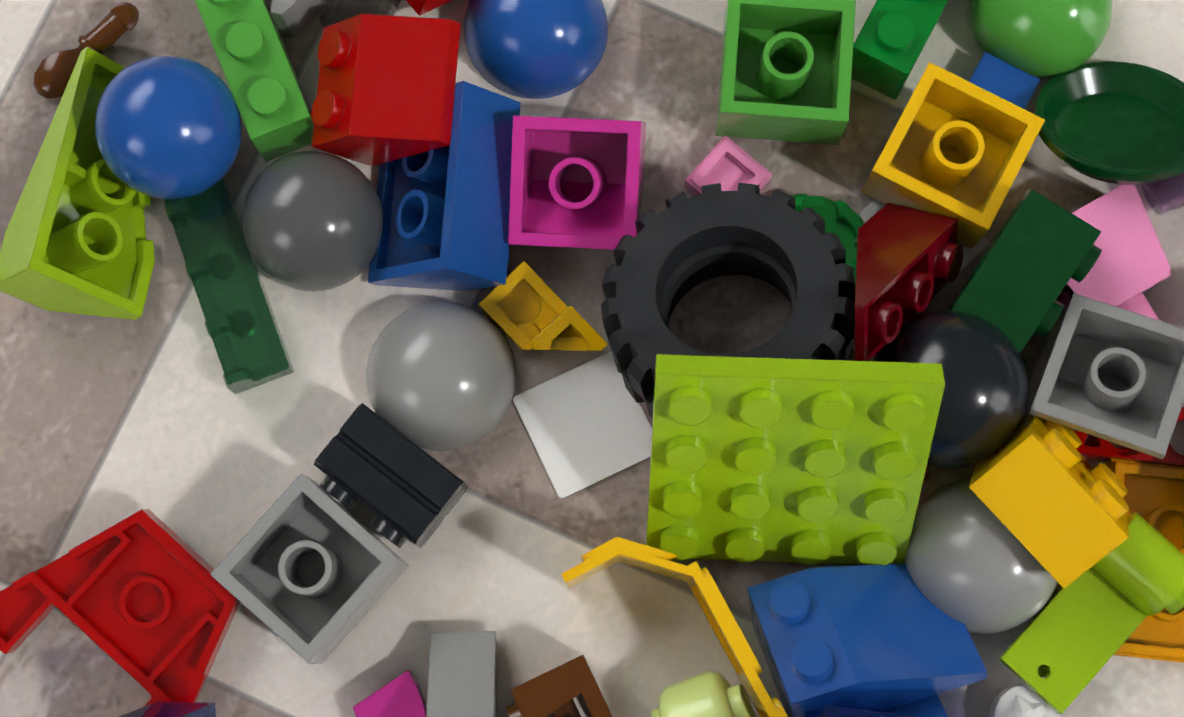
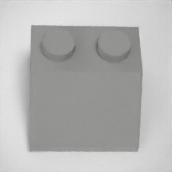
M1073 293L1029 414L1163 460L1184 402V328Z

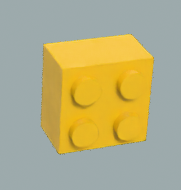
M929 62L865 182L861 193L885 205L889 202L958 218L957 242L972 249L990 229L1045 119Z
M1028 413L1022 419L1013 437L999 451L975 464L969 488L1065 589L1129 538L1127 518L1129 507L1122 498L1128 491L1120 479L1105 464L1100 463L1093 468L1076 450L1082 442L1072 428Z

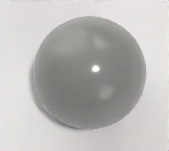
M454 302L425 303L412 307L396 316L384 327L375 340L366 368V386L375 413L421 449L432 451L460 449L476 443L493 431L504 418L511 405L517 379L514 355L501 330L481 312Z
M971 478L952 482L936 490L917 508L904 563L914 583L924 596L942 612L965 624L968 632L993 634L1016 628L1034 617L1044 607L1053 594L1057 581L969 488Z

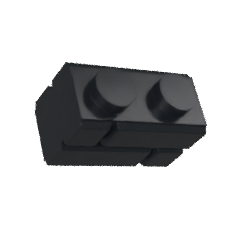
M363 403L355 409L340 428L339 433L331 439L313 464L327 475L319 485L349 509L358 499L375 512L377 516L369 525L398 548H401L407 539L420 548L425 545L468 488L463 480Z

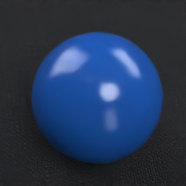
M163 55L136 61L121 70L110 81L102 93L97 106L95 133L104 161L114 175L123 183L151 197L182 199L208 190L226 175L233 165L240 148L242 121L232 92L217 74L191 59Z

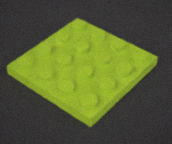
M656 354L646 545L678 556L676 560L714 559L734 560L737 562H799L806 565L819 563L860 565L904 563L945 387L942 364Z

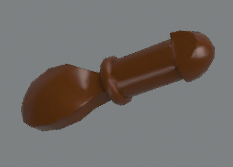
M128 2L114 5L110 8L111 12L85 36L80 35L78 37L80 43L78 48L53 52L42 60L34 73V86L38 94L46 99L61 98L80 52L89 47L103 55L128 30L132 31L139 20L137 7Z

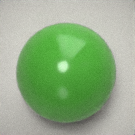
M972 0L971 25L976 41L983 52H987L1040 80L1050 79L1059 73L1079 67L1097 51L1108 32L1113 3L1112 0Z

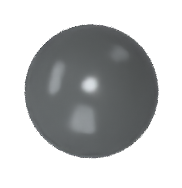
M304 151L293 153L274 161L257 176L249 188L243 204L242 231L249 253L256 264L269 277L293 289L313 292L325 291L350 282L367 268L381 239L383 211L374 186L354 164L330 153Z

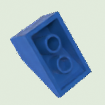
M905 563L809 568L747 588L753 628L788 717H868L987 679L988 672L965 624L942 612L924 596L914 583Z

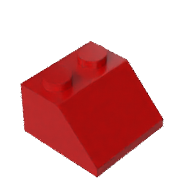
M359 14L325 27L323 37L318 46L320 68L317 96L311 110V118L314 123L311 147L362 164L375 166L450 145L461 23L452 19Z

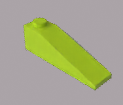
M89 47L80 52L6 229L0 250V291L47 311L136 320L142 317L155 263L153 240H146L144 208L151 205L150 196L142 194L123 183L110 170L101 155L95 133L97 106L107 85L126 67Z

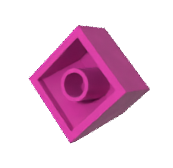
M513 116L508 244L614 250L622 236L629 234L635 238L638 234L635 221L640 218L644 183L646 122Z

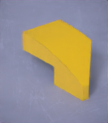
M522 261L506 276V285L496 286L477 304L520 350L602 351L608 345L571 305L567 306L525 261Z

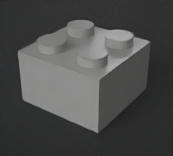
M301 473L210 575L308 664H323L408 568L409 564L320 487L318 483Z

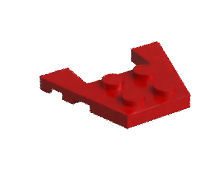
M141 509L69 550V553L37 571L28 573L11 583L12 585L0 591L1 652L4 654L15 652L46 616L57 607L151 694V699L134 717H190L240 604L236 597L210 575L214 568L149 509Z

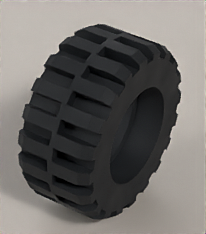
M721 183L701 186L703 194L687 198L685 192L682 191L665 199L667 209L657 214L653 209L648 210L635 221L638 233L635 238L629 234L622 236L613 251L616 265H611L605 270L602 289L606 300L601 303L602 321L618 373L622 374L625 387L635 402L646 403L650 417H653L656 354L850 361L852 356V340L855 339V280L853 269L846 264V249L837 234L831 232L825 234V220L812 208L805 207L799 213L796 211L795 197L779 190H775L771 197L760 195L759 185L738 183V191H722ZM724 275H745L761 279L777 288L789 300L792 307L791 316L774 337L754 349L735 354L708 353L685 344L670 331V316L680 299L692 288L706 280Z

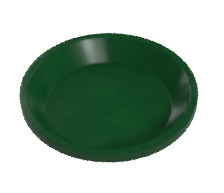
M1116 61L1093 62L1059 73L1049 80L1040 91L1034 114L1045 119L1038 134L1045 145L1056 156L1081 174L1107 183L1136 185L1167 179L1184 172V82L1158 69L1135 63Z

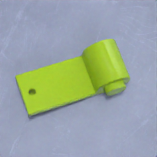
M1137 512L1127 516L1129 538L1065 589L1061 587L998 658L1057 714L1065 712L1147 616L1155 615L1163 609L1172 615L1184 607V554Z

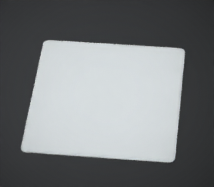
M612 351L513 398L518 413L559 498H565L650 457L652 428L640 403H636L626 389L622 374L618 373Z

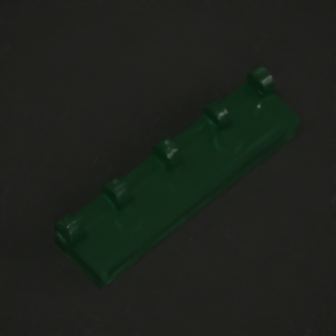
M225 176L214 186L200 194L182 199H163L166 205L164 209L167 218L173 225L185 260L184 266L188 278L192 280L206 320L204 323L206 330L213 340L220 360L227 389L234 394H238L294 373L257 265L246 246L242 223Z

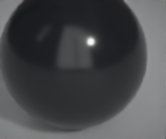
M951 310L934 311L916 316L909 320L898 332L896 338L891 343H886L872 360L876 362L942 364L945 387L927 466L958 468L976 464L989 458L1013 437L1024 417L1028 400V378L1021 355L1003 331L979 316Z

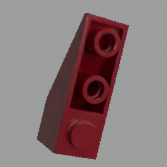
M888 202L858 228L855 289V361H869L886 343H891L896 338L898 332L918 312L924 311L930 300L948 282L952 283L957 278L963 262V248L957 244L958 218Z

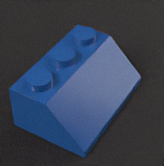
M466 81L458 82L455 84L450 145L379 164L376 192L383 211V231L377 250L369 263L368 283L378 286L470 291L506 285L507 266L509 263L508 237L513 116H520L521 102Z

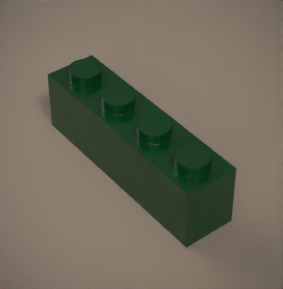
M1027 189L948 310L970 313L991 322L1008 336L1020 353L1033 333L1043 338L1052 328L1064 308V305L1056 299L1070 278L1080 283L1096 263L1102 249L1094 245V242L1101 231L1035 190ZM1021 356L1024 365H1026L1027 360Z

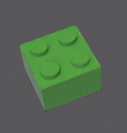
M727 0L723 24L715 136L726 135L727 137L838 145L849 122L856 0Z

